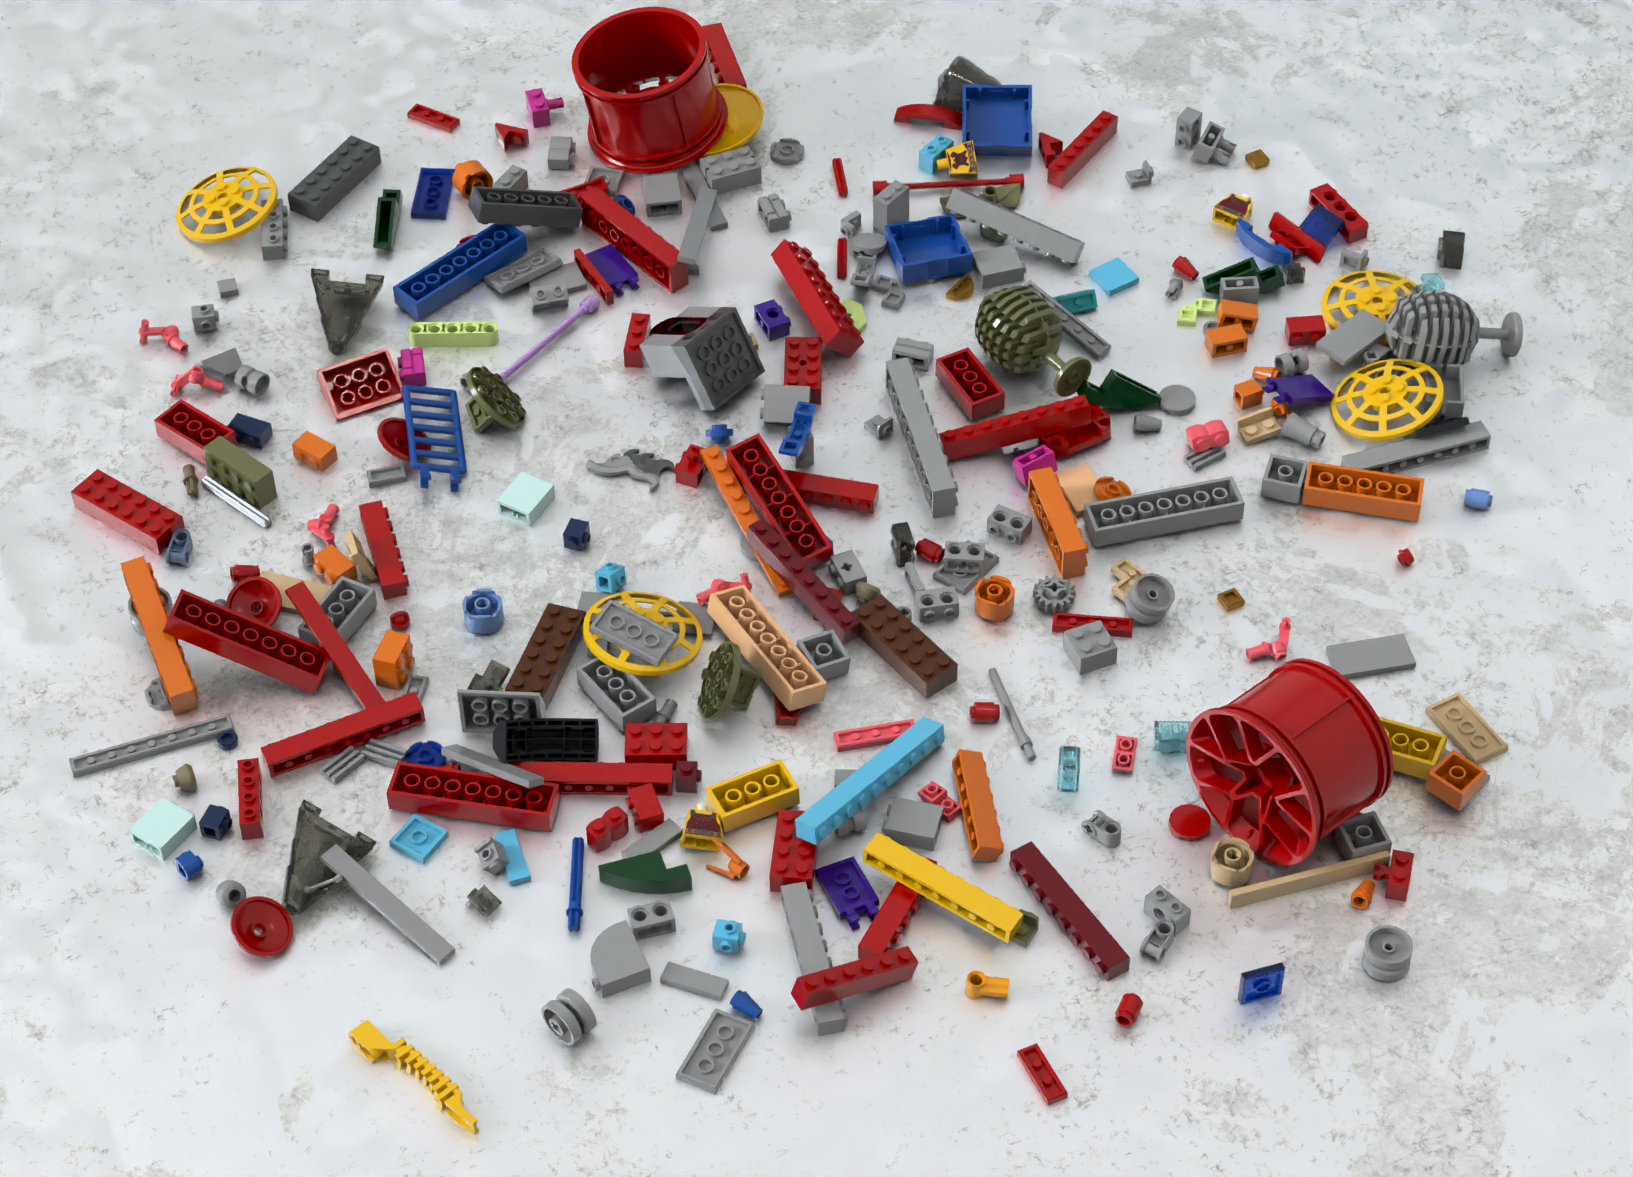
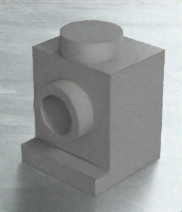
M488 837L474 848V851L479 856L483 870L493 875L509 864L503 844L491 837Z

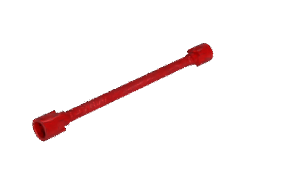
M1009 174V177L997 180L919 182L914 184L905 183V185L909 186L910 190H918L920 188L938 189L940 187H978L1020 183V188H1024V174ZM887 180L873 181V195L879 194L891 183H887Z

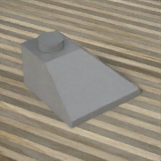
M236 348L200 361L195 366L223 377L229 375L231 378L236 375V372L243 364Z

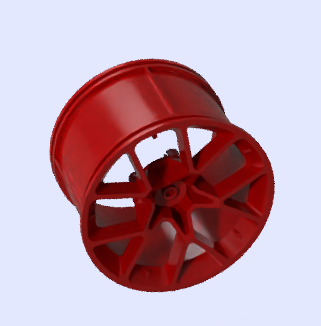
M666 7L630 9L602 20L587 31L577 43L572 55V70L575 81L583 93L589 113L587 134L590 148L602 163L613 169L624 170L627 173H661L680 168L697 160L720 140L728 122V107L723 95L713 83L707 59L708 44L704 30L693 17L679 10ZM653 81H659V86L648 87L640 90V85Z
M1297 658L1289 660L1272 671L1267 678L1229 704L1202 712L1192 721L1186 738V754L1190 773L1203 802L1212 816L1230 837L1246 841L1255 856L1277 865H1294L1306 859L1322 838L1362 809L1383 797L1393 779L1394 763L1391 745L1373 707L1363 694L1343 675L1333 668L1311 659Z

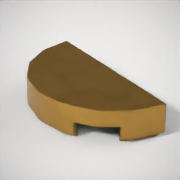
M965 274L946 293V298L962 300L971 296L974 291L972 277Z

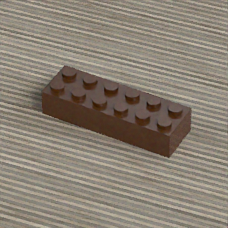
M882 594L851 612L860 622L858 636L925 699L957 681L958 664Z
M548 603L505 691L540 693L547 710L583 637V623L586 611Z

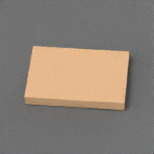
M1087 463L1054 473L1058 475L1059 486L1063 487L1065 499L1069 501L1070 507L1076 516L1084 514V504L1101 501L1094 493V485L1098 479Z

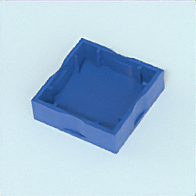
M963 84L962 143L973 140L975 156H1032V85L991 86Z
M954 214L884 225L887 249L903 284L973 272V254L966 239L961 235L960 226Z

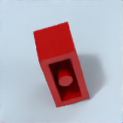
M1323 316L1286 317L1284 332L1288 346L1316 344V342L1326 336Z
M652 783L627 789L628 798H625L628 810H632L634 826L638 825L641 833L653 830L664 822V812Z

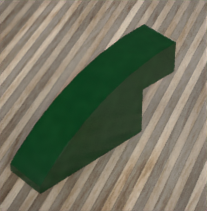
M383 189L382 197H378L373 248L392 249L402 207L403 195L401 190Z
M1253 257L1202 277L1205 291L1219 294L1220 278L1257 276L1260 288L1259 293L1285 286L1283 273L1278 264L1260 271Z
M1113 369L1109 371L1100 387L1083 380L1076 391L1078 396L1085 395L1088 403L1114 409L1139 408L1159 403L1162 400L1157 391Z
M660 850L598 865L600 882L621 890L644 894H669L692 890V876L687 864L666 869Z

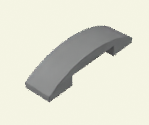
M860 251L858 265L855 273L852 274L850 285L870 287L876 269L878 254L867 255L864 254L865 251Z

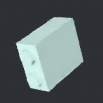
M521 472L497 499L498 514L531 527L555 499L554 484L531 474Z
M162 797L129 829L133 844L165 861L197 829L195 815L191 811L184 810L174 801H168Z

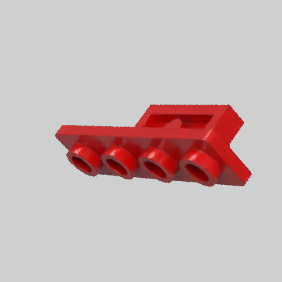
M1274 212L1268 225L1272 229L1269 237L1275 240L1277 245L1280 243L1291 250L1293 256L1305 254L1316 263H1320L1327 248L1282 214Z

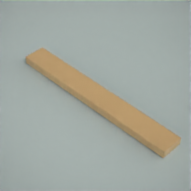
M1388 850L1232 889L1229 890L1227 904L1229 909L1378 872L1374 870L1375 863H1382L1389 867L1391 855Z

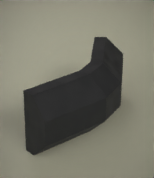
M534 718L500 720L493 731V750L500 762L598 760V719Z

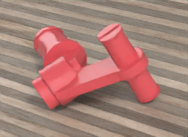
M147 319L141 321V328H139V342L141 344L147 343L148 336L161 335L169 347L172 346L180 354L187 352L189 345L179 338V329L176 325L149 327Z
M193 366L184 375L179 377V374L175 376V380L171 383L172 390L170 395L173 396L175 392L174 397H177L179 391L189 382L199 384L202 389L208 388L221 393L224 381L207 377L208 375L204 374L201 367Z
M329 504L326 511L319 516V519H312L307 523L308 531L322 538L324 542H327L328 546L332 544L336 547L334 542L335 536L329 526L333 525L334 518L340 511L339 507L335 504Z
M748 573L740 574L741 582H729L723 579L713 580L710 589L696 594L697 602L702 606L709 602L711 593L740 585H745L751 592L752 583L749 582Z
M1289 617L1283 618L1279 625L1278 641L1272 643L1263 641L1261 645L1245 649L1249 661L1263 656H1271L1276 661L1286 658L1289 632L1291 630V620Z

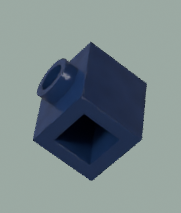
M570 518L563 533L564 547L583 551L591 538L589 522Z
M210 804L199 821L201 835L221 841L226 831H229L232 826L229 809Z

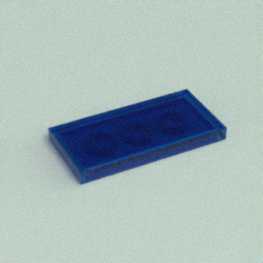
M421 168L411 209V218L446 220L453 190L452 177L455 169Z

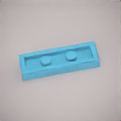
M510 829L495 833L494 839L503 844L509 860V864L504 868L510 886L530 881L531 876L515 830Z

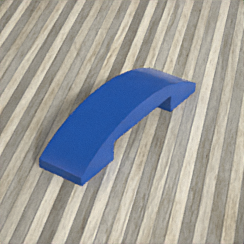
M1240 217L1237 219L1236 235L1249 251L1273 264L1285 267L1292 265L1293 252L1280 243L1277 246H1273L1253 233L1252 225Z
M798 401L794 411L793 422L787 437L783 438L779 454L795 457L801 454L812 428L817 404Z

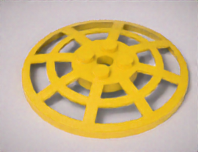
M238 166L218 171L195 184L181 199L176 211L178 227L187 238L196 242L219 243L235 239L253 230L269 216L277 202L278 188L272 176L257 167ZM252 173L264 175L269 183L258 184L255 178L250 175ZM237 177L233 181L224 182V178ZM247 179L253 185L242 187L239 183ZM217 181V184L214 187H212L209 190L205 189L207 186ZM270 188L269 198L264 207L255 204L259 197L260 189ZM254 190L249 201L245 200V192ZM203 195V201L194 205L197 196ZM192 196L189 209L182 213L185 203ZM241 205L244 206V207H243L242 209H240L238 212H236V213H234V214H232V215L230 214L231 212H233V211H235L236 209H238ZM205 207L206 213L203 217L195 213L196 210ZM250 209L258 213L248 222L234 228L232 221ZM188 215H191L199 223L195 232L189 230L182 223V220ZM211 215H214V216H222V215H223V217H224V218H220V219H209V218L211 217ZM226 224V232L201 234L205 225Z
M1380 270L1356 271L1339 277L1326 288L1321 303L1322 315L1332 331L1340 325L1334 320L1330 311L1340 308L1344 316L1350 319L1354 315L1347 309V306L1355 305L1358 312L1365 309L1386 323V319H1388L1394 308L1395 300L1400 298L1394 292L1396 289H1402L1406 295L1411 292L1404 286L1405 284L1413 288L1417 293L1423 290L1411 280L1395 273ZM1366 276V277H1363V278L1356 279V280L1350 282L1349 284L1343 283L1344 281H1346V280H1348V279ZM1368 281L1370 285L1364 288L1354 286L1358 283ZM1376 281L1391 283V285L1388 287L1377 285ZM1334 287L1343 288L1339 295V302L1328 305L1327 300L1330 291ZM1348 290L1357 293L1356 299L1344 300ZM1386 336L1378 341V343L1390 348L1389 342L1387 343Z
M1411 359L1381 360L1359 368L1340 383L1331 401V411L1338 427L1352 437L1370 441L1396 439L1424 427L1436 416L1443 404L1444 386L1438 373L1422 362H1413ZM1393 365H1411V366H1415V367H1419V368H1416V369L1413 370V369H1411V368H1407V367H1404V366H1393ZM1392 370H1401L1407 372L1400 377L1396 375H1391ZM1384 371L1383 376L1375 379L1368 377L1374 373ZM1426 371L1431 373L1435 377L1437 388L1426 387L1420 373ZM1414 376L1418 380L1419 386H1408L1406 380ZM1353 379H1357L1351 385L1346 395L1338 397L1348 383ZM1361 381L1367 384L1364 390L1354 392ZM1409 392L1418 393L1411 404L1406 401L1409 397ZM1425 393L1436 395L1432 406L1422 415L1416 407L1423 400ZM1363 397L1364 403L1357 409L1352 399ZM1347 401L1348 407L1353 413L1346 422L1338 414L1336 404ZM1400 406L1404 408L1396 413L1387 415V411L1394 410ZM1370 408L1371 410L1379 411V415H1369L1364 412ZM1408 413L1416 419L1405 426L1387 430V421L1400 418ZM1358 418L1367 421L1379 422V431L1362 430L1352 425Z
M631 591L607 596L596 602L588 610L583 623L585 643L599 660L619 671L640 676L666 675L685 668L698 656L703 639L702 629L698 620L686 607L668 597L649 592ZM610 599L613 601L623 599L617 603L621 605L628 604L631 610L668 628V624H679V639L670 651L682 645L690 652L681 659L671 663H666L664 658L658 667L655 665H638L626 662L630 652L622 649L620 656L616 658L604 651L596 643L597 640L602 638L589 632L591 615H598L602 610L599 607L606 604ZM637 603L653 604L651 608H642ZM665 604H668V605H670V606L676 608L677 610H679L680 612H682V613H683L685 616H687L688 618L681 617L674 609H672L671 607H669V606H667V605H665ZM663 608L674 617H664L658 611ZM685 624L694 625L697 630L695 645L684 639L686 632Z

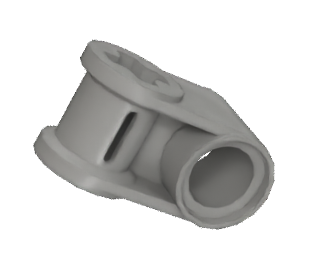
M1376 342L1364 352L1362 367L1389 359L1393 355V351L1391 348Z
M1094 811L1093 816L1089 820L1082 822L1081 827L1083 831L1104 846L1115 848L1121 843L1120 823L1102 811Z
M1167 919L1159 920L1149 935L1143 940L1140 953L1149 954L1155 957L1156 961L1161 962L1173 943L1174 924Z

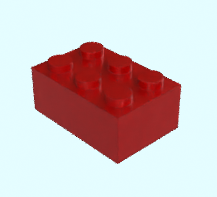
M626 723L625 763H673V770H676L677 760L688 761V723Z

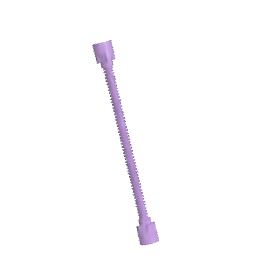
M593 294L584 299L575 313L513 363V365L499 374L503 378V382L506 384L505 381L510 375L583 314L591 313L599 307V299Z

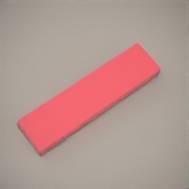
M913 719L833 732L837 752L892 743L915 723Z

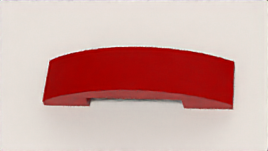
M910 104L897 108L894 122L911 124L912 119L943 122L945 123L944 128L962 130V115L938 105Z

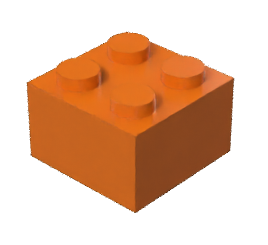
M391 630L385 632L372 658L377 686L399 690L402 683L406 682L408 671L413 668L415 663V657L412 655L413 644L410 641L409 634Z
M1452 750L1428 773L1425 789L1460 811L1484 787L1487 771L1455 750Z

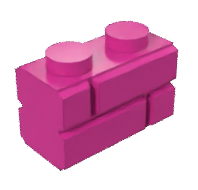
M410 348L401 349V357H397L398 368H402V370H399L400 380L404 381V385L426 386L422 348H412V350Z

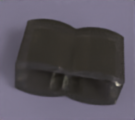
M907 522L893 524L891 527V536L893 538L891 540V549L897 566L899 568L905 567V563L911 561L914 563L915 561L913 552L915 541Z

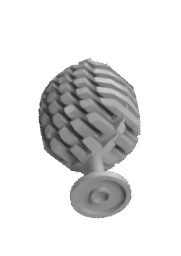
M1432 290L1420 291L1417 294L1416 292L1410 293L1405 297L1396 299L1394 308L1386 321L1385 332L1387 343L1389 342L1391 350L1399 359H1411L1413 362H1422L1424 364H1430L1431 362L1435 364L1443 363L1442 370H1445L1446 364H1465L1469 362L1471 353L1479 338L1499 339L1503 353L1508 357H1515L1522 344L1523 323L1521 316L1517 312H1510L1505 316L1501 328L1480 327L1478 317H1476L1474 310L1467 302L1454 294Z

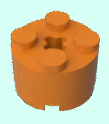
M469 160L464 163H458L455 166L452 183L461 195L469 200L472 186L492 187L493 178L479 161Z
M992 575L989 579H985V577L980 579L975 586L974 607L976 615L987 620L1003 622L1014 609L1015 589L1011 585V581L998 575Z

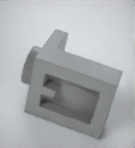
M1146 160L1143 161L1142 169L1127 171L1125 177L1130 187L1134 188L1151 184L1152 177L1154 176L1153 167L1149 166Z
M857 210L841 219V234L852 240L855 236V231L861 227V213Z
M1344 248L1341 252L1339 266L1355 272L1361 271L1363 267L1368 265V250L1364 249L1359 254Z
M877 414L864 423V429L880 440L893 432V418L888 417L884 419Z

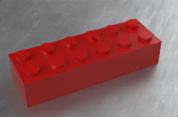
M98 469L71 491L76 509L158 555H161L169 547L173 533L176 530L185 529L183 516Z

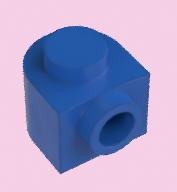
M190 850L183 852L179 857L175 858L177 871L187 881L203 871V861Z

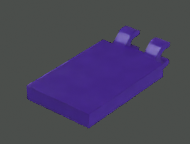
M612 244L585 254L613 289L617 297L624 295L621 290L624 284H628L632 290L640 288L637 284L639 281L638 273Z
M1312 374L1276 378L1268 377L1265 381L1269 384L1262 387L1266 393L1277 392L1279 394L1278 397L1273 398L1278 404L1288 402L1290 405L1332 401L1334 394Z
M854 856L815 869V876L840 919L847 918L851 930L860 928L858 923L860 918L858 915L867 912L868 918L872 923L879 912L877 908L879 906V898Z

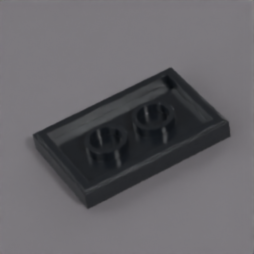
M1453 417L1426 424L1424 427L1414 430L1413 433L1403 436V438H1418L1470 424L1467 417Z

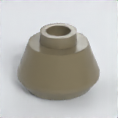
M862 581L856 584L855 596L858 597L857 601L862 604H866L881 595L880 589Z
M184 764L175 771L176 775L172 776L175 787H180V790L194 791L197 788L196 778L191 765Z

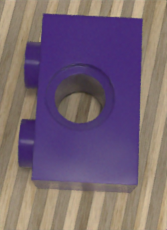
M774 299L754 305V319L769 341L790 335V318L785 316L781 305H778Z

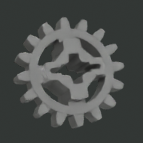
M1053 575L1052 578L1045 576V580L1039 579L1038 584H1034V603H1038L1039 608L1045 607L1046 612L1049 609H1052L1053 613L1056 612V609L1063 612L1064 607L1069 609L1070 604H1074L1076 598L1074 584L1070 585L1069 579L1064 581L1063 576L1059 579L1056 578V575Z

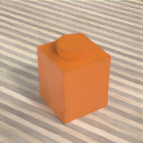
M1253 378L1234 385L1233 399L1241 410L1262 404L1264 390Z

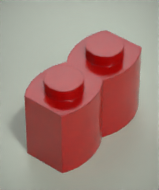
M619 806L607 810L601 818L590 822L586 827L587 844L595 852L599 853L609 848L613 841L623 838L629 831L628 814Z

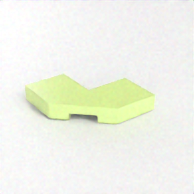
M846 298L841 304L847 309L846 313L853 319L854 326L862 332L867 327L863 306Z
M1198 298L1192 304L1180 307L1177 325L1195 327L1197 315L1215 317L1217 300Z

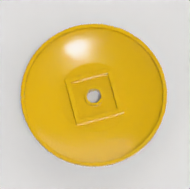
M715 84L726 101L728 122L720 140L702 157L738 149L756 135L763 123L764 109L760 98L753 91L736 84Z

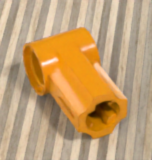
M977 970L971 971L967 975L965 993L969 998L979 999L982 996L1008 998V978L985 976L984 973Z

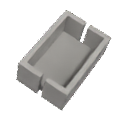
M749 146L699 159L700 171L709 188L718 190L717 195L762 183L761 166Z
M1431 362L1426 364L1433 368L1441 377L1443 363L1435 364ZM1446 364L1444 379H1441L1444 386V400L1434 418H1441V416H1444V419L1462 417L1464 409V365ZM1428 371L1424 372L1423 379L1426 387L1437 388L1435 377ZM1425 393L1423 398V414L1432 406L1436 395Z

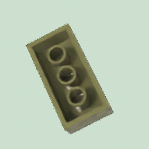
M220 435L203 447L207 473L212 479H216L224 487H228L236 495L243 497L249 504L256 506L260 510L277 498L273 471Z

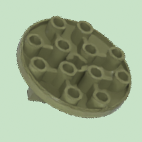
M485 366L473 367L467 372L466 382L473 398L465 404V407L471 417L475 431L481 433L494 420L512 429L519 428L525 422L527 412L520 404V396L511 391L498 373H491Z
M726 641L716 651H711L709 664L702 671L701 679L703 683L697 706L701 709V716L706 720L713 722L719 720L730 705L747 710L753 693L762 678L760 671L742 666L740 648L736 643Z

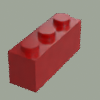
M632 313L623 350L625 367L643 368L645 357L639 345L650 337V314Z

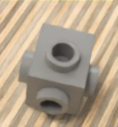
M213 304L191 306L195 332L217 329L216 322H219V313L214 310Z

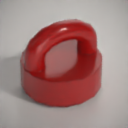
M398 611L390 616V624L394 630L402 631L409 627L410 617L408 612Z

